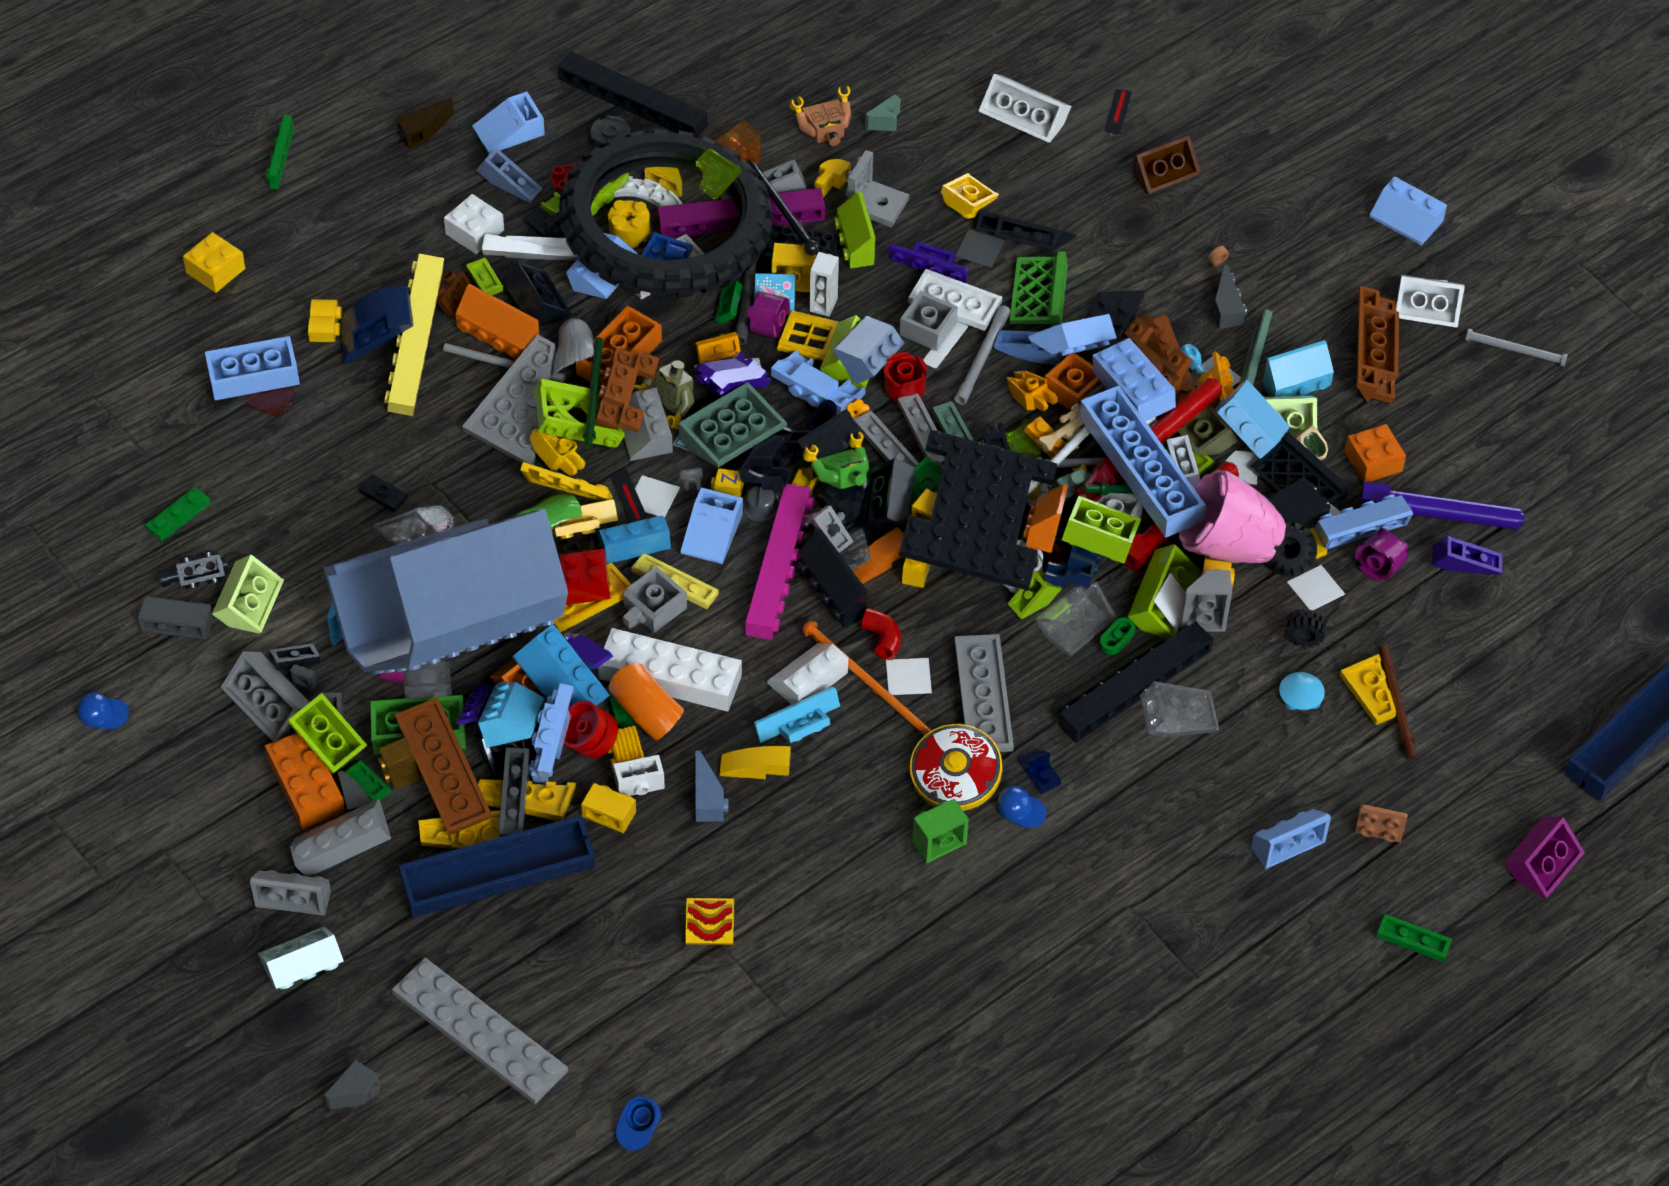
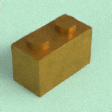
M405 738L379 748L382 757L378 758L383 776L386 783H392L394 790L420 780L414 755Z

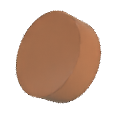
M1224 246L1217 247L1209 254L1208 260L1213 266H1217L1227 259L1229 252Z

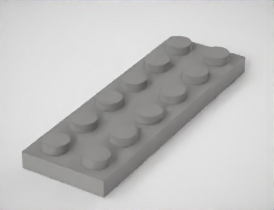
M1000 635L955 636L954 644L964 725L973 726L985 732L995 742L1000 752L1013 751L1014 744Z

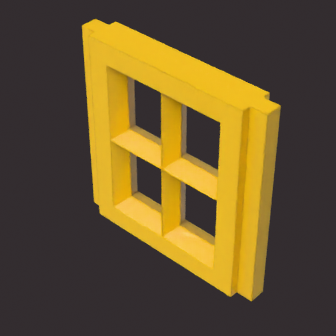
M792 311L779 340L777 350L791 354L797 350L799 355L823 361L838 321ZM795 323L810 326L808 333L793 330ZM814 327L829 331L827 338L812 334ZM790 335L806 338L804 344L788 341ZM809 340L824 342L823 349L807 346Z

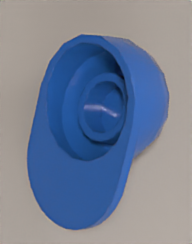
M98 692L85 694L77 705V714L80 721L89 727L115 729L122 726L129 717V710L124 702L106 698Z
M1009 786L998 796L997 810L1004 819L1024 828H1035L1045 821L1047 812L1044 804L1038 799L1029 796L1022 787Z
M639 1096L627 1102L616 1127L618 1142L624 1148L639 1150L648 1144L654 1129L661 1119V1110L656 1101L652 1098Z

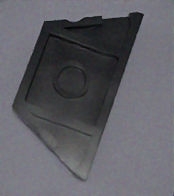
M1099 291L1084 319L1106 314L1110 315L1117 337L1109 341L1110 345L1108 346L1111 347L1121 342L1125 331L1144 298L1145 291Z

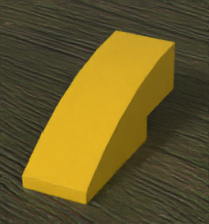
M791 746L753 747L722 754L720 776L766 779V774L789 776Z

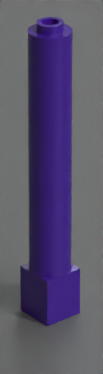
M1364 482L1361 494L1360 508L1362 504L1369 501L1378 503L1386 496L1395 495L1397 497L1402 495L1411 508L1413 515L1518 530L1519 526H1523L1525 513H1521V508L1390 490V485Z

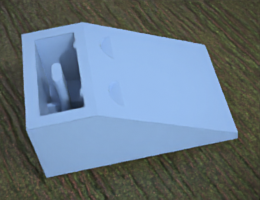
M528 92L507 98L472 125L488 154L495 148L503 150L545 135L544 118Z
M701 488L693 506L681 554L723 564L743 515V498Z

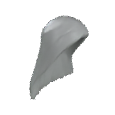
M571 318L560 326L558 331V347L554 356L551 375L555 376L564 367L594 355L593 334L585 321Z

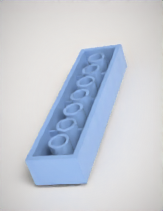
M1116 386L1081 400V420L1165 538L1203 523L1205 519V503L1121 387Z

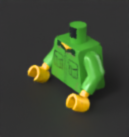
M858 432L857 439L851 433L849 445L856 450L850 449L817 459L816 455L819 451L817 446L811 445L810 451L807 447L805 448L803 458L808 462H812L811 466L821 482L844 489L854 485L862 486L867 480L869 460L865 448L861 447L863 440L861 432Z

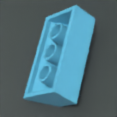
M505 681L496 684L478 722L486 747L531 738L537 724L539 711L542 710L545 703L544 697L517 682L508 683Z

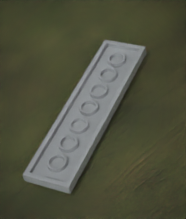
M424 958L392 989L394 996L534 1104L568 1072V1067L427 958Z

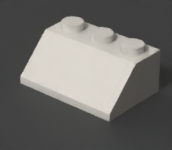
M1401 275L1396 311L1399 312L1400 319L1458 327L1465 286L1464 284Z
M817 643L770 678L767 683L793 705L828 689L848 673V657L834 644Z

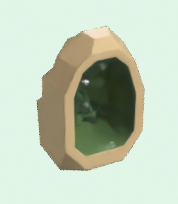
M1309 425L1296 434L1295 438L1321 461L1326 458L1328 452L1327 442L1314 425Z

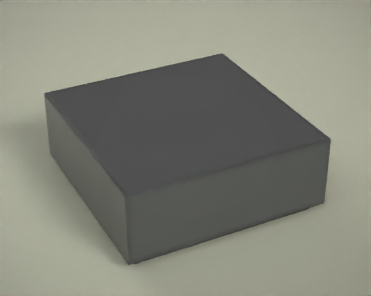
M294 664L290 670L293 684L314 690L317 684L315 671Z

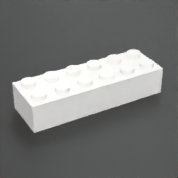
M614 628L611 629L604 646L606 650L612 653L613 657L598 667L599 679L610 682L615 673L621 668L634 663L643 664L672 698L724 711H729L742 676V660Z

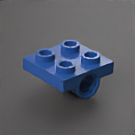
M654 232L642 256L664 260L687 259L693 251V245Z

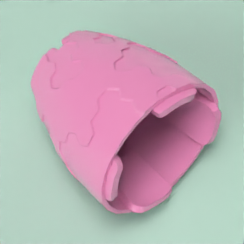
M1217 470L1212 474L1205 475L1194 488L1206 505L1205 519L1203 523L1179 532V539L1182 541L1184 549L1211 559L1230 563H1264L1271 560L1276 553L1275 545L1280 546L1285 535L1286 524L1281 514L1265 496L1230 472Z

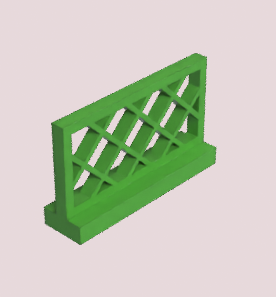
M1058 252L1057 257H1017L1010 324H1052V327L1062 324L1068 271L1066 252ZM1022 264H1031L1033 266L1027 271L1021 268ZM1045 264H1053V267L1047 271L1042 268ZM1037 270L1042 273L1036 279L1031 276ZM1025 278L1031 281L1025 287L1020 284ZM1048 278L1051 283L1044 287L1040 282ZM1037 286L1040 291L1034 295L1029 292L1030 289ZM1025 294L1029 298L1022 303L1018 298ZM1044 294L1050 297L1045 302H1041L1038 299ZM1032 302L1039 305L1032 311L1027 307ZM1022 309L1027 313L1023 317H1015ZM1044 309L1048 313V317H1038L1036 314Z

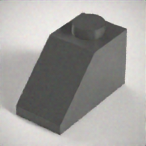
M355 1060L324 1095L327 1108L331 1110L366 1104L380 1090L379 1075Z

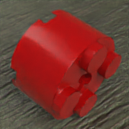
M907 352L894 354L887 360L884 366L883 387L887 395L894 402L897 403L898 398L904 396H911L917 393L920 397L924 395L927 366L924 360L917 355L916 357L910 356V353Z

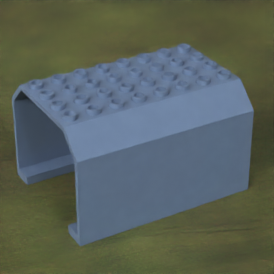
M546 509L531 511L493 524H489L488 519L475 520L323 567L347 652L364 672L373 671L374 675L384 672L387 674L395 671H413L421 668L423 664H434L440 662L441 658H452L460 655L462 651H473L479 649L480 645H491L497 643L498 639L512 638L517 636L519 632L523 631V633L536 630L537 626L542 625L543 627L554 624V619L563 616L568 597V590Z

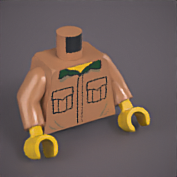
M847 86V94H842L839 87L837 95L841 98L842 102H839V99L805 107L802 110L803 99L801 97L797 98L799 106H796L792 99L789 106L792 110L796 111L795 117L800 130L813 137L817 143L828 141L831 146L838 145L841 141L840 138L844 136V129L848 128L851 119L850 101L847 100L850 88Z

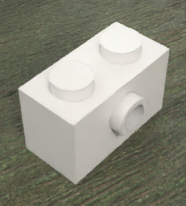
M659 755L613 764L614 780L617 791L620 794H628L630 796L644 795L651 791L665 789L664 772Z

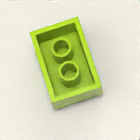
M1078 496L1062 541L1108 557L1113 561L1125 563L1141 519Z

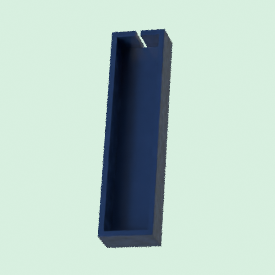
M1669 664L1569 758L1564 775L1579 786L1584 784V790L1600 802L1669 736Z
M582 815L405 863L399 865V874L412 918L595 868V855L590 840L587 838Z

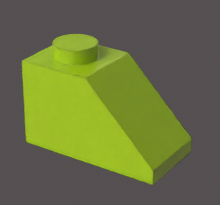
M1034 571L1029 590L1019 589L1008 602V605L1020 619H1024L1049 605L1062 588L1060 586H1054L1044 581L1045 573Z

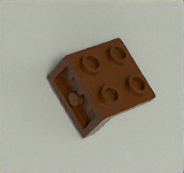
M463 271L442 272L436 303L439 304L448 318L456 316V311L466 287L471 284Z

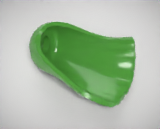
M561 493L553 495L515 515L518 516L531 511L546 509L550 528L552 529L564 520L582 517V510L575 496Z

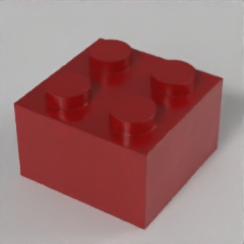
M604 549L560 555L561 568L568 590L566 605L611 599Z

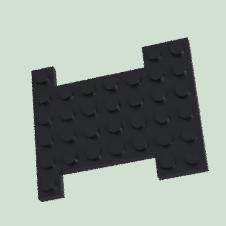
M930 429L925 451L946 457L930 521L913 516L908 517L899 556L1028 591L1038 550L1017 545L1031 480L1052 485L1057 463Z

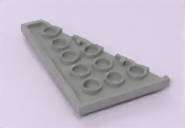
M537 334L462 426L463 431L521 463L525 462L534 465L536 452L532 447L529 437L535 428L538 429L539 425L533 390L541 378L550 380L556 349L555 343Z

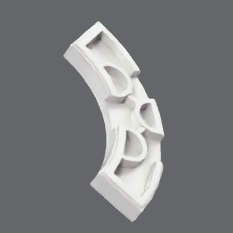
M629 176V182L614 192L615 197H638L653 203L657 207L682 204L672 191H668L660 183L646 178L641 180L633 179V176Z

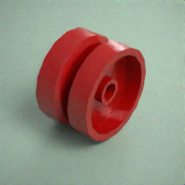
M583 700L571 705L568 708L571 717L564 744L585 758L596 759L602 757L610 751L618 735V724L615 717L591 701Z

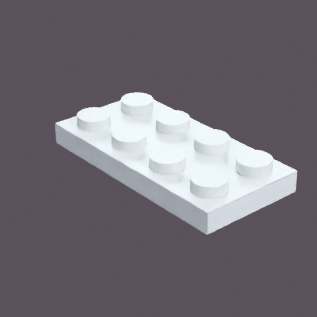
M925 269L908 298V303L911 304L918 293L922 291L958 307L957 321L983 331L986 330L1002 303V296Z

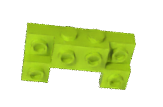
M628 172L613 179L599 191L591 205L592 215H595L605 204H609L615 198L614 192L629 182ZM555 192L553 198L546 203H541V208L550 216L559 212L560 195Z

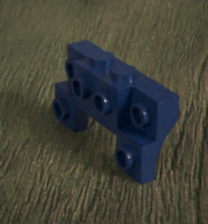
M1058 526L1054 544L1062 545L1065 549L1069 550L1066 565L1049 562L1044 581L1064 588L1067 581L1089 588L1093 575L1096 576L1101 555L1062 541L1066 528Z

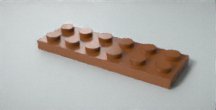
M438 697L395 714V719L414 755L416 765L448 835L492 818V813Z

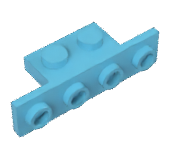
M832 686L755 721L754 725L758 741L762 743L781 734L792 743L831 725L829 717L825 713L840 707L836 688Z

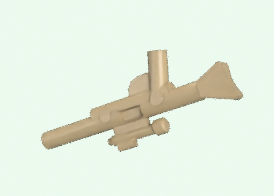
M1078 403L1070 408L1072 411L1060 417L1062 423L1069 419L1067 424L1051 435L1036 439L1046 452L1050 451L1055 442L1061 437L1067 438V441H1070L1085 426L1080 418V405Z

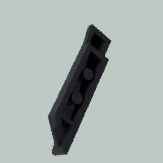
M980 210L975 230L994 232V236L1054 251L1075 239L1078 235L986 210Z

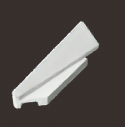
M485 234L482 244L484 255L576 261L579 258L578 255L572 253L566 243V238L501 237Z

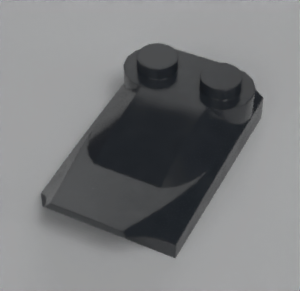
M867 480L862 486L854 485L844 489H839L830 484L825 485L821 489V493L816 495V501L822 509L828 505L832 507L836 514L843 512L845 518L841 523L844 527H847L862 519Z

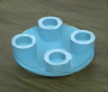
M1295 672L1287 675L1281 681L1279 687L1280 696L1289 710L1317 709L1320 707L1325 695L1324 686L1317 677L1305 672Z

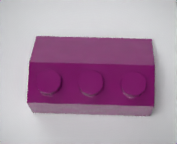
M1542 817L1508 857L1505 864L1516 881L1542 898H1547L1585 852L1564 817Z

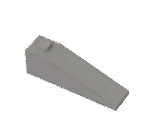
M795 159L763 172L777 193L806 190L803 175ZM719 189L721 200L732 199L725 190Z

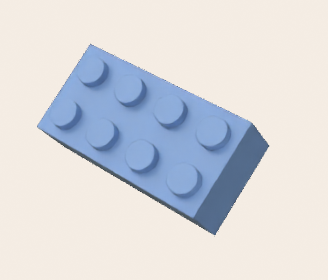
M290 336L205 352L214 400L300 384Z
M1130 338L1092 355L1093 372L1107 389L1120 386L1144 421H1148L1176 407L1174 387Z

